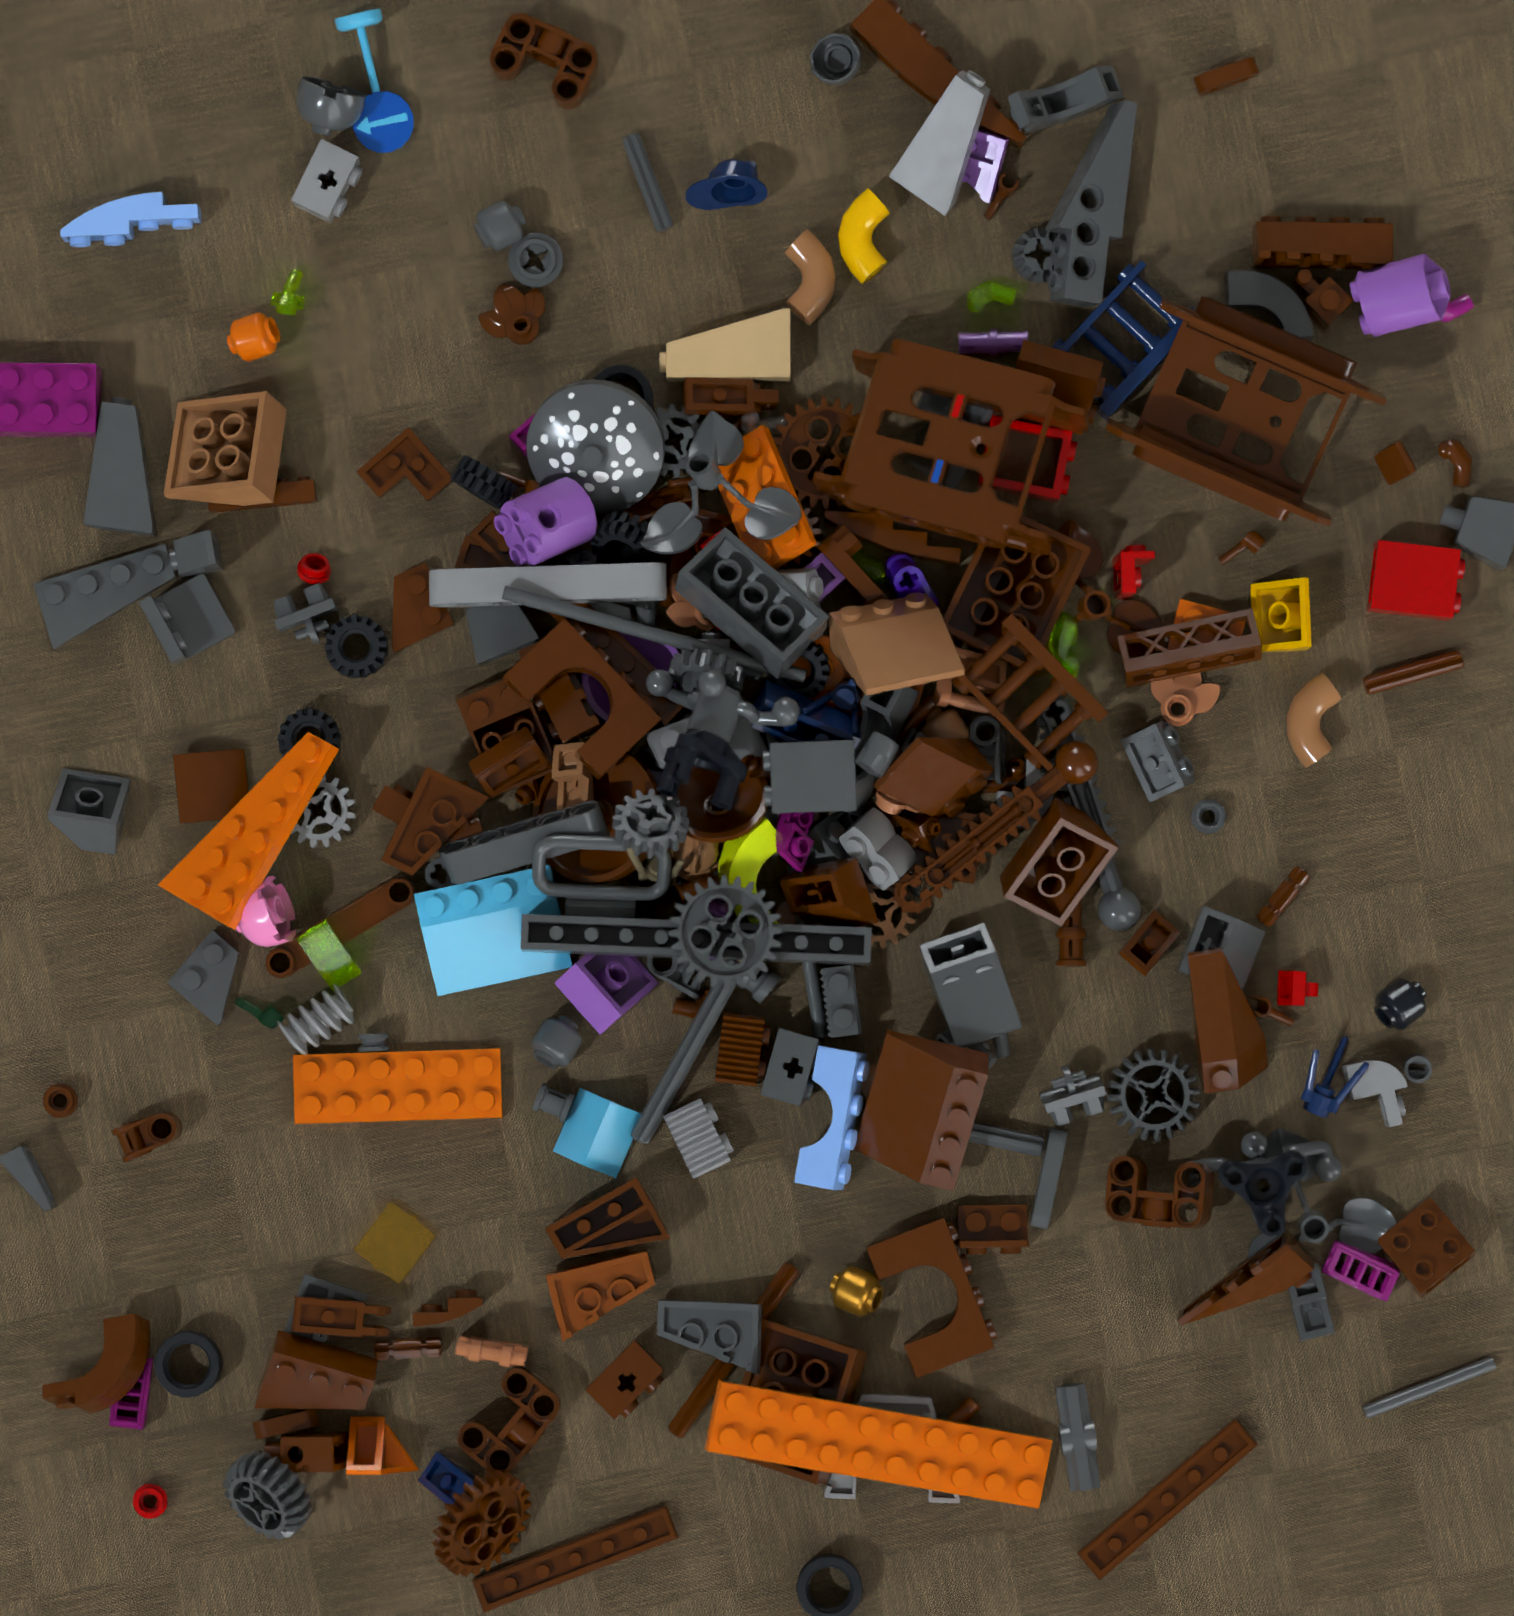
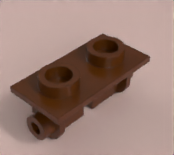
M877 805L874 807L889 819L895 833L904 838L911 847L915 848L917 846L928 852L933 851L929 840L933 836L938 835L942 830V825L938 818L928 814H916L907 809H903L898 815H893L882 811Z

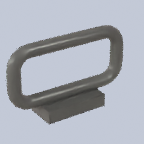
M550 835L541 839L533 850V882L538 890L546 895L566 897L565 916L635 918L636 900H655L663 896L669 889L671 882L672 860L668 849L666 857H662L659 852H654L658 859L657 882L649 887L553 883L547 879L546 855L551 849L626 851L622 848V840H616L615 837Z

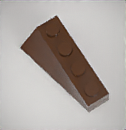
M1264 216L1261 217V222H1255L1252 227V268L1372 269L1393 262V223H1384V218L1370 217L1364 218V223H1350V218L1332 217L1329 219V222H1316L1315 217L1304 216L1296 217L1295 222H1281V217Z

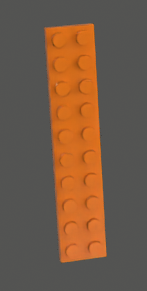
M718 1380L705 1450L1039 1509L1053 1440Z

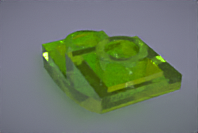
M1061 612L1050 635L1049 652L1076 679L1079 672V659L1069 646H1073L1076 642L1078 627L1076 621L1069 613Z
M326 920L296 938L332 991H334V983L341 987L362 973L355 960Z

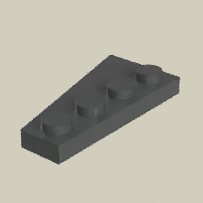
M162 544L34 583L53 650H57L78 635H82L92 629L93 626L108 617L114 616L122 611L123 608L177 578L175 570L173 571L167 545Z

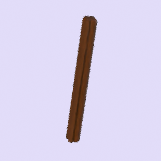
M785 1262L756 1302L762 1304V1319L767 1320L800 1273L799 1269L789 1262ZM715 1359L668 1425V1430L678 1438L685 1436L716 1392L718 1380L724 1381L735 1364Z

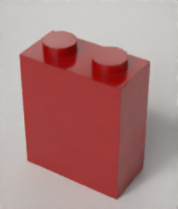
M1384 540L1376 541L1373 549L1367 611L1445 621L1451 620L1454 617V613H1459L1461 607V593L1456 592L1457 580L1463 579L1465 571V559L1460 558L1461 549Z

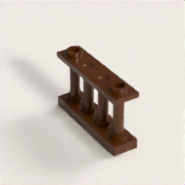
M1009 612L1000 621L1005 626L1001 631L1003 635L965 671V675L954 677L951 682L964 695L969 691L974 694L1028 750L1024 756L1037 770L1044 766L1050 771L1054 766L1046 757L1085 719L1089 721L1094 717L1100 722L1108 714V711ZM1021 642L1029 651L1025 656L1027 660L987 698L973 683L1012 645L1016 647ZM1045 667L1054 676L1049 681L1051 685L1011 722L998 707L1036 670L1040 672ZM1069 692L1078 701L1073 706L1075 710L1035 747L1022 732L1061 694L1065 696Z

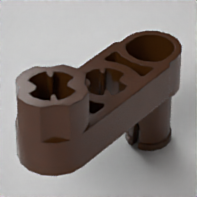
M841 524L817 546V549L828 558L845 577L850 586L863 599L862 606L873 604L880 599H888L851 558L863 545L850 530Z

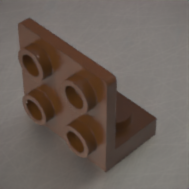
M1431 1198L1425 1200L1378 1238V1244L1411 1282L1412 1289L1421 1299L1475 1256L1473 1247Z

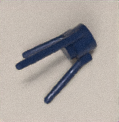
M853 678L843 679L834 690L827 691L825 695L802 708L801 712L802 714H807L828 701H833L838 708L851 711V731L857 733L859 712L861 711L858 702L862 697L863 691Z
M1347 1036L1341 1038L1323 1082L1316 1083L1315 1087L1313 1086L1319 1050L1315 1049L1312 1052L1306 1086L1301 1099L1304 1100L1302 1107L1319 1117L1328 1118L1330 1112L1336 1114L1341 1102L1369 1068V1064L1364 1062L1338 1095L1334 1097L1335 1090L1329 1087L1344 1053L1348 1042Z

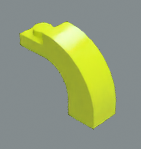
M765 816L746 835L724 843L718 864L720 883L722 875H726L728 885H733L736 877L739 876L741 880L740 887L745 888L752 881L754 882L752 893L757 894L756 880L759 870L765 861L777 852L776 829ZM736 905L733 911L737 917L742 910V906ZM746 916L751 923H759L755 917Z

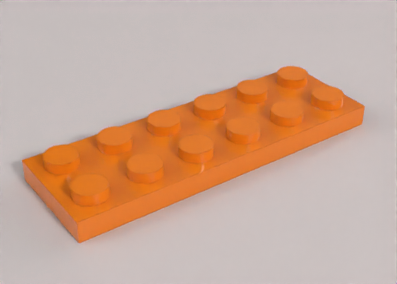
M501 1048L293 1055L295 1124L503 1118Z

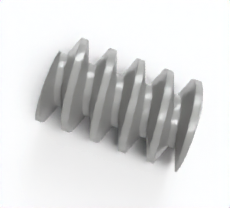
M336 983L333 984L335 995L332 996L325 990L321 991L323 1003L318 1002L313 997L310 999L311 1011L300 1005L298 1007L299 1019L288 1013L289 1025L287 1027L277 1021L290 1044L303 1055L308 1053L306 1042H309L314 1047L320 1045L318 1034L327 1040L331 1038L330 1026L336 1031L341 1032L343 1030L341 1019L349 1024H353L355 1021L353 1016L354 1010Z

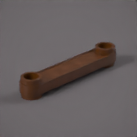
M404 877L391 879L296 935L292 941L274 948L266 957L265 966L267 971L276 978H287L410 906L415 900V885ZM398 883H405L410 890V895L404 902H396L391 895L392 888ZM280 953L286 954L290 959L289 969L283 973L277 972L272 965L274 957Z

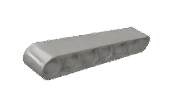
M665 563L464 568L429 571V606L522 605L501 599L505 585L570 604L661 601L667 599Z

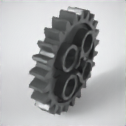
M722 875L720 885H715L713 879L709 877L708 888L703 889L701 885L696 883L695 890L697 894L695 896L687 892L683 893L685 900L688 902L687 905H675V908L681 913V917H670V922L678 925V929L670 931L669 936L679 938V942L671 946V951L682 950L683 953L676 962L680 964L688 961L690 965L685 973L689 975L697 970L699 972L698 983H701L706 976L711 978V988L716 986L718 980H723L725 989L729 990L731 980L734 979L741 988L744 984L743 977L746 975L752 981H757L754 970L758 968L766 973L768 969L763 961L765 959L770 961L776 960V956L770 952V948L781 947V943L774 940L773 935L782 933L783 929L773 927L772 924L780 919V914H769V910L775 905L774 901L763 903L761 900L766 891L762 890L757 894L752 893L754 885L752 881L745 888L740 887L741 880L739 876L736 877L733 885H728L726 875ZM717 899L725 901L729 907L728 913L722 918L713 917L708 911L709 904ZM736 905H741L742 910L734 922L731 931L735 934V937L733 939L727 937L715 960H710L709 955L720 936L716 928L718 926L724 928ZM746 916L755 917L760 925L759 930L751 935L744 934L739 928L741 919ZM699 930L707 931L712 937L711 944L705 949L696 948L691 940L693 934ZM729 947H737L741 950L743 959L737 965H728L723 960V952Z

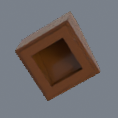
M1400 441L1384 449L1374 457L1388 485H1393L1407 478L1416 470Z

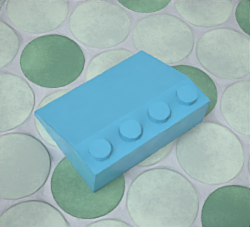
M546 865V877L549 881L555 883L552 867ZM532 869L414 894L437 996L558 971L573 966L571 956L567 953L521 951L522 914L562 916L558 897L546 895L538 890L533 882Z

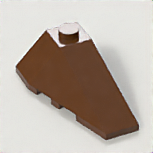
M1222 948L1187 953L1198 1072L1204 1093L1240 1089L1268 1068L1264 1032Z
M1287 1230L1178 1313L1177 1320L1181 1325H1185L1285 1291L1292 1285L1298 1288L1312 1277L1310 1272L1314 1269V1262L1289 1230Z

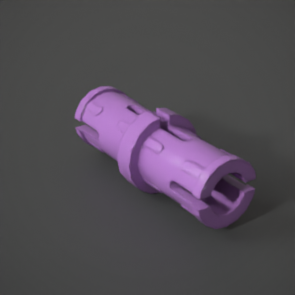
M990 329V332L982 333L959 332V354L990 353V356H997V353H1019L1023 339L1028 341V331L997 332V329Z

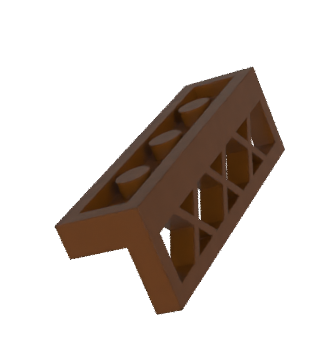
M1252 608L1117 636L1126 687L1262 660V644ZM1247 620L1250 634L1237 637L1228 632L1233 623ZM1208 628L1217 634L1214 640L1209 643L1203 644L1194 639L1197 632L1202 629ZM1174 635L1183 640L1180 647L1175 650L1169 651L1160 646L1163 639L1168 636ZM1140 642L1149 647L1144 656L1130 659L1126 645Z

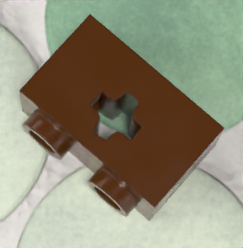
M634 1339L586 1387L585 1391L614 1420L620 1414L626 1418L639 1405L635 1399L644 1390L650 1394L664 1380L660 1375L664 1371V1367ZM623 1373L625 1376H629L633 1373L636 1376L633 1382L636 1387L634 1389L626 1387L622 1390L619 1387L622 1381L619 1375Z

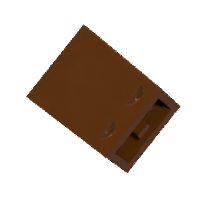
M504 675L455 696L478 754H482L520 729L528 727L549 762L499 794L552 773L553 750L532 700L526 705L502 680Z

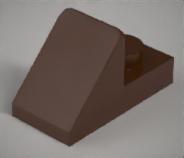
M1154 910L1133 936L1119 949L1118 954L1145 977L1180 934V931Z

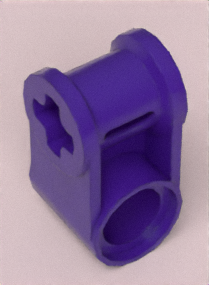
M896 553L888 558L884 570L896 594V599L906 597L910 593H927L937 607L940 606L934 591L925 579L922 571L908 554Z

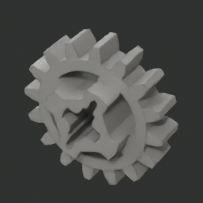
M324 775L317 787L324 789L318 796L312 797L303 811L305 819L302 822V826L297 822L291 834L300 833L297 840L300 844L309 838L311 848H316L318 840H322L324 846L328 848L330 847V838L334 837L339 842L343 840L339 833L342 829L351 832L352 828L346 822L347 819H355L356 814L349 812L348 807L355 805L356 802L353 799L346 800L345 796L350 792V789L344 787L339 790V779L334 778L331 783H327V775ZM335 796L338 797L341 804V817L334 812L332 803ZM324 802L323 809L327 812L324 818L318 816L313 820L314 812L310 810L313 804L319 806ZM330 824L334 827L326 833L313 834L318 826Z

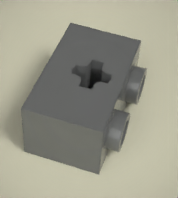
M779 1028L760 1095L801 1106L802 1099L809 1101L814 1081L808 1080L811 1066H815L819 1039ZM792 1057L798 1058V1065L803 1067L802 1073H796L794 1078L787 1077L788 1071L783 1069L784 1062L790 1063Z

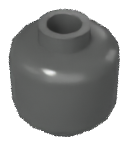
M500 200L479 211L476 215L477 223L473 224V227L485 249L491 247L494 251H501L522 239L523 230L521 226L526 224V220L517 205L511 208L506 201Z
M560 1016L559 1019H545L531 1040V1047L534 1051L533 1057L551 1069L569 1065L582 1044V1038L576 1031L578 1025L565 1016Z

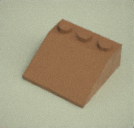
M267 391L178 402L164 496L169 499L240 506L273 503L287 409Z
M910 593L906 597L893 600L880 599L873 604L859 607L846 606L840 611L829 613L830 650L866 696L965 675L964 666L940 610L927 593Z

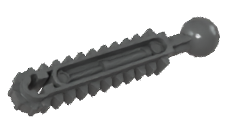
M1061 695L1051 704L1054 710L1059 709L1061 711V715L1057 717L1058 726L1075 710L1072 709L1071 700ZM1050 706L1035 719V727H1040L1044 730L1039 736V740H1044L1053 732L1052 729L1056 727L1054 718H1047L1045 714L1050 709ZM1075 730L1050 753L1053 756L1050 760L1052 765L1055 767L1054 759L1062 745L1070 741H1083L1085 739L1084 736L1076 735ZM1094 775L1091 780L1084 784L1073 785L1067 783L1057 791L1065 793L1066 798L1062 801L1085 812L1109 836L1116 831V827H1107L1106 822L1111 818L1110 814H1103L1101 810L1107 805L1106 801H1098L1097 795L1102 792V788H1094L1092 784L1098 779L1097 775ZM1114 840L1118 846L1122 843L1121 840ZM1112 857L1098 876L1104 894L1099 901L1098 914L1102 923L1110 930L1118 932L1127 931L1139 921L1141 903L1133 892L1123 888Z

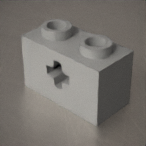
M321 139L291 199L293 205L328 223H332L335 216L340 218L348 202V199L344 198L349 186H356L363 171V168L359 167L361 164L359 157ZM333 175L337 185L335 187L329 186L325 190L322 180H329Z

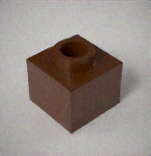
M397 783L393 789L385 785L372 810L398 824L413 793Z

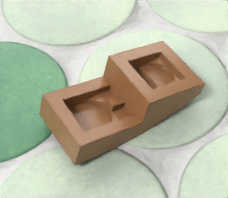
M585 742L553 745L552 779L558 782L557 810L587 801H594L592 773L575 756L576 751Z

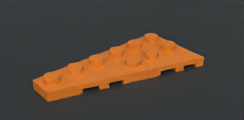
M307 732L175 866L158 886L235 930L242 919L243 910L249 898L264 881L339 749Z

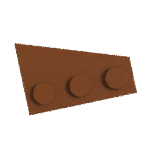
M647 1248L546 1273L562 1342L572 1337L574 1333L585 1326L593 1324L612 1309L623 1305L655 1285Z

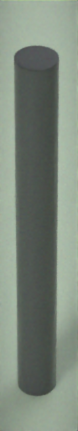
M1492 1356L1366 1404L1362 1408L1366 1418L1369 1419L1495 1370L1496 1365Z

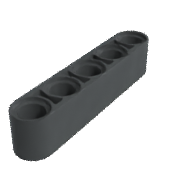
M587 801L455 840L444 845L439 850L451 883L463 884L531 864L534 847L546 836L582 835L609 837L610 832L598 802ZM551 849L547 852L546 859L578 849Z

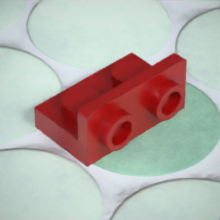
M1146 545L1125 546V549H1122L1119 554L1112 558L1114 600L1128 599L1136 593L1137 588L1141 587L1142 576L1141 568L1135 567V565H1146L1155 559V551H1146Z

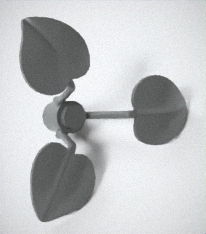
M711 411L699 426L691 442L688 453L689 458L686 462V469L693 479L689 482L692 493V509L690 510L688 505L682 502L668 503L661 507L650 520L641 545L645 549L659 554L680 553L692 547L703 532V524L695 517L699 513V488L713 490L719 484H722L746 508L751 509L745 516V527L753 537L762 540L776 538L794 527L799 522V519H801L802 511L798 501L784 489L776 487L764 488L757 494L755 502L751 503L725 479L718 465L728 466L735 462L742 453L744 439L734 425L724 420L715 411Z
M1283 1128L1275 1129L1267 1139L1268 1149L1263 1157L1279 1156L1291 1145L1310 1141ZM1318 1155L1304 1157L1307 1162L1306 1175L1294 1184L1304 1210L1298 1222L1301 1233L1293 1236L1296 1241L1321 1242L1328 1235V1231H1332L1334 1227L1342 1225L1339 1229V1239L1341 1242L1370 1254L1381 1250L1382 1247L1378 1244V1238L1397 1224L1391 1212L1373 1199L1358 1197L1344 1204L1343 1219L1338 1218L1327 1223L1321 1212L1310 1210L1299 1181H1306L1314 1176L1316 1173L1315 1164L1319 1157ZM1262 1232L1258 1234L1249 1246L1248 1260L1278 1238L1277 1235L1269 1237Z

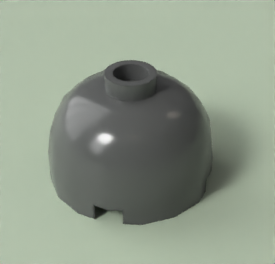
M302 76L297 88L296 104L302 118L313 124L311 128L313 132L331 136L332 130L344 131L352 127L359 120L365 106L366 94L343 84L342 87L331 84L330 80Z

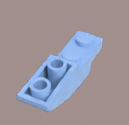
M163 192L142 193L110 201L87 211L60 230V237L65 242H70L71 247L91 246V241H104V245L121 246L125 245V240H134L133 226H138V230L155 231L159 229V225L172 224L173 229H192L193 224L202 223L201 209L198 204L167 205V198Z

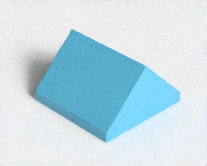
M579 1088L553 1152L583 1166L617 1178L633 1140L631 1132L641 1113Z

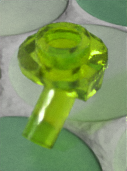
M292 269L283 286L282 293L273 292L270 305L276 306V313L296 316L297 309L304 310V296L295 295L303 278L301 271Z

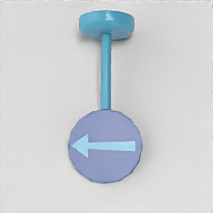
M374 9L334 19L338 31L357 30L372 94L366 96L363 112L359 120L353 125V130L358 140L367 149L378 153H386L401 148L410 139L414 128V118L409 104L399 95L388 91L380 92L365 27L376 25L382 21L381 9Z

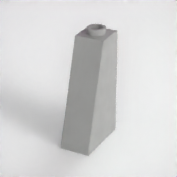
M962 70L955 75L889 175L891 179L944 216L956 204L991 90L984 85L986 81L980 75L970 70L968 72Z

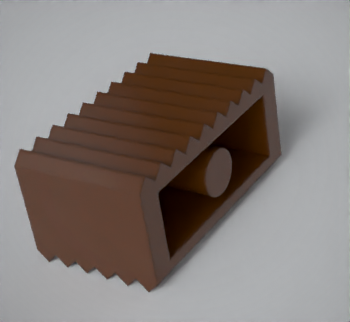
M724 1012L715 1081L756 1086L757 1080H764L766 1060L760 1059L761 1045L768 1046L771 1029V1025H764V1017Z

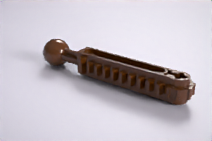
M1070 741L1062 745L1056 753L1054 768L1030 787L1026 786L1022 790L1016 786L1011 787L1014 797L1009 798L1003 794L1001 796L1003 803L1001 807L994 803L990 804L992 811L990 816L983 812L979 813L981 819L979 825L970 820L968 822L971 830L969 833L959 829L957 831L960 839L958 842L948 838V850L938 846L936 848L938 858L934 859L928 855L925 856L927 863L925 868L915 864L916 874L905 873L904 877L896 881L894 884L896 887L893 900L898 903L903 912L909 911L919 914L921 910L932 906V895L939 899L943 897L940 889L942 886L950 890L953 889L951 881L953 877L963 881V869H967L972 873L975 871L973 861L977 860L984 864L986 862L984 856L986 851L993 855L997 854L995 844L998 842L1003 846H1007V834L1017 838L1019 836L1016 828L1018 825L1028 830L1030 828L1027 819L1029 816L1040 821L1041 817L1038 809L1043 806L1042 803L1064 785L1067 783L1073 785L1084 784L1091 780L1098 768V756L1095 750L1088 743L1082 741ZM924 875L926 882L933 888L931 890L927 887L922 889L919 893L920 901L916 902L914 899L907 901L904 898L907 894L905 887L909 884L914 888L922 883L920 877Z

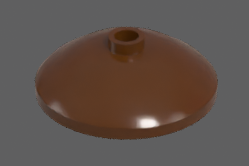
M693 767L689 783H680L677 797L680 799L679 807L687 808V818H689L687 836L704 842H726L740 838L752 831L762 821L768 810L764 799V785H768L767 780L750 778L746 775L744 782L739 784L732 803V809L726 810L716 807L710 802L720 774L712 770Z

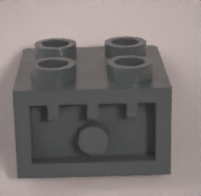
M203 573L157 598L150 595L139 601L171 663L176 666L229 638L236 632L206 575Z

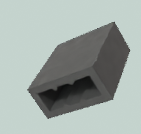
M854 740L770 743V750H763V769L771 773V785H764L765 806H772V813L857 811Z

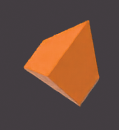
M350 1416L346 1475H383L419 1471L414 1461L386 1423L385 1417Z

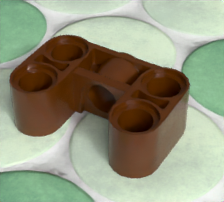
M514 13L509 16L490 54V64L496 77L505 81L513 80L520 74L528 57L558 70L553 80L552 93L556 104L567 110L576 108L583 101L598 68L597 52L592 45L570 35L559 27L544 23L524 13ZM519 24L526 25L530 29L529 34L521 39L515 38L511 34L512 29ZM580 53H586L591 56L592 61L587 67L580 68L573 63L575 56ZM503 55H510L515 59V64L511 68L504 70L496 65L497 60ZM564 84H572L577 88L575 96L568 99L561 97L558 92Z
M1122 1155L1111 1161L1107 1176L1105 1210L1113 1220L1140 1223L1143 1226L1194 1229L1202 1228L1210 1221L1215 1179L1212 1169L1207 1164L1186 1162L1180 1165L1175 1174L1174 1192L1164 1193L1146 1190L1148 1170L1141 1158ZM1127 1162H1130L1134 1167V1174L1127 1181L1122 1175V1169ZM1196 1168L1201 1174V1181L1198 1186L1193 1187L1189 1182V1174ZM1126 1196L1131 1203V1208L1128 1214L1123 1215L1119 1210V1202ZM1191 1203L1198 1209L1197 1218L1193 1222H1190L1185 1214L1186 1208Z
M522 1366L510 1368L502 1378L501 1386L503 1392L520 1408L499 1434L479 1420H471L460 1428L457 1435L459 1447L483 1468L493 1474L498 1469L503 1473L512 1471L521 1458L528 1454L545 1433V1429L560 1409L561 1401L559 1395L530 1370ZM512 1374H522L526 1378L527 1388L524 1391L515 1392L511 1390L508 1379ZM539 1396H548L553 1400L554 1410L551 1413L542 1414L537 1411L535 1400ZM467 1429H479L483 1434V1442L477 1446L469 1445L464 1438V1433ZM496 1450L506 1451L510 1457V1464L504 1468L494 1466L491 1461V1454Z

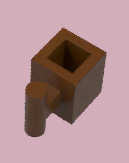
M1303 269L1294 279V286L1297 289H1301L1308 296L1303 304L1309 316L1324 331L1354 301L1330 276L1319 285L1312 278L1311 272Z

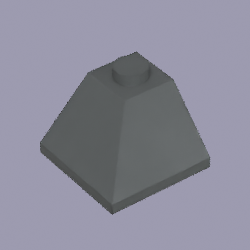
M62 768L48 811V820L81 850L116 855L123 832L130 779Z

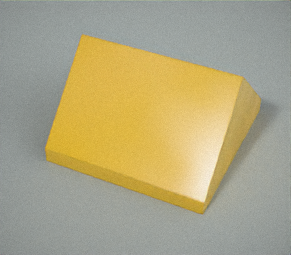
M1303 577L1250 584L1251 608L1255 616L1262 644V652L1306 651L1311 648L1309 578Z

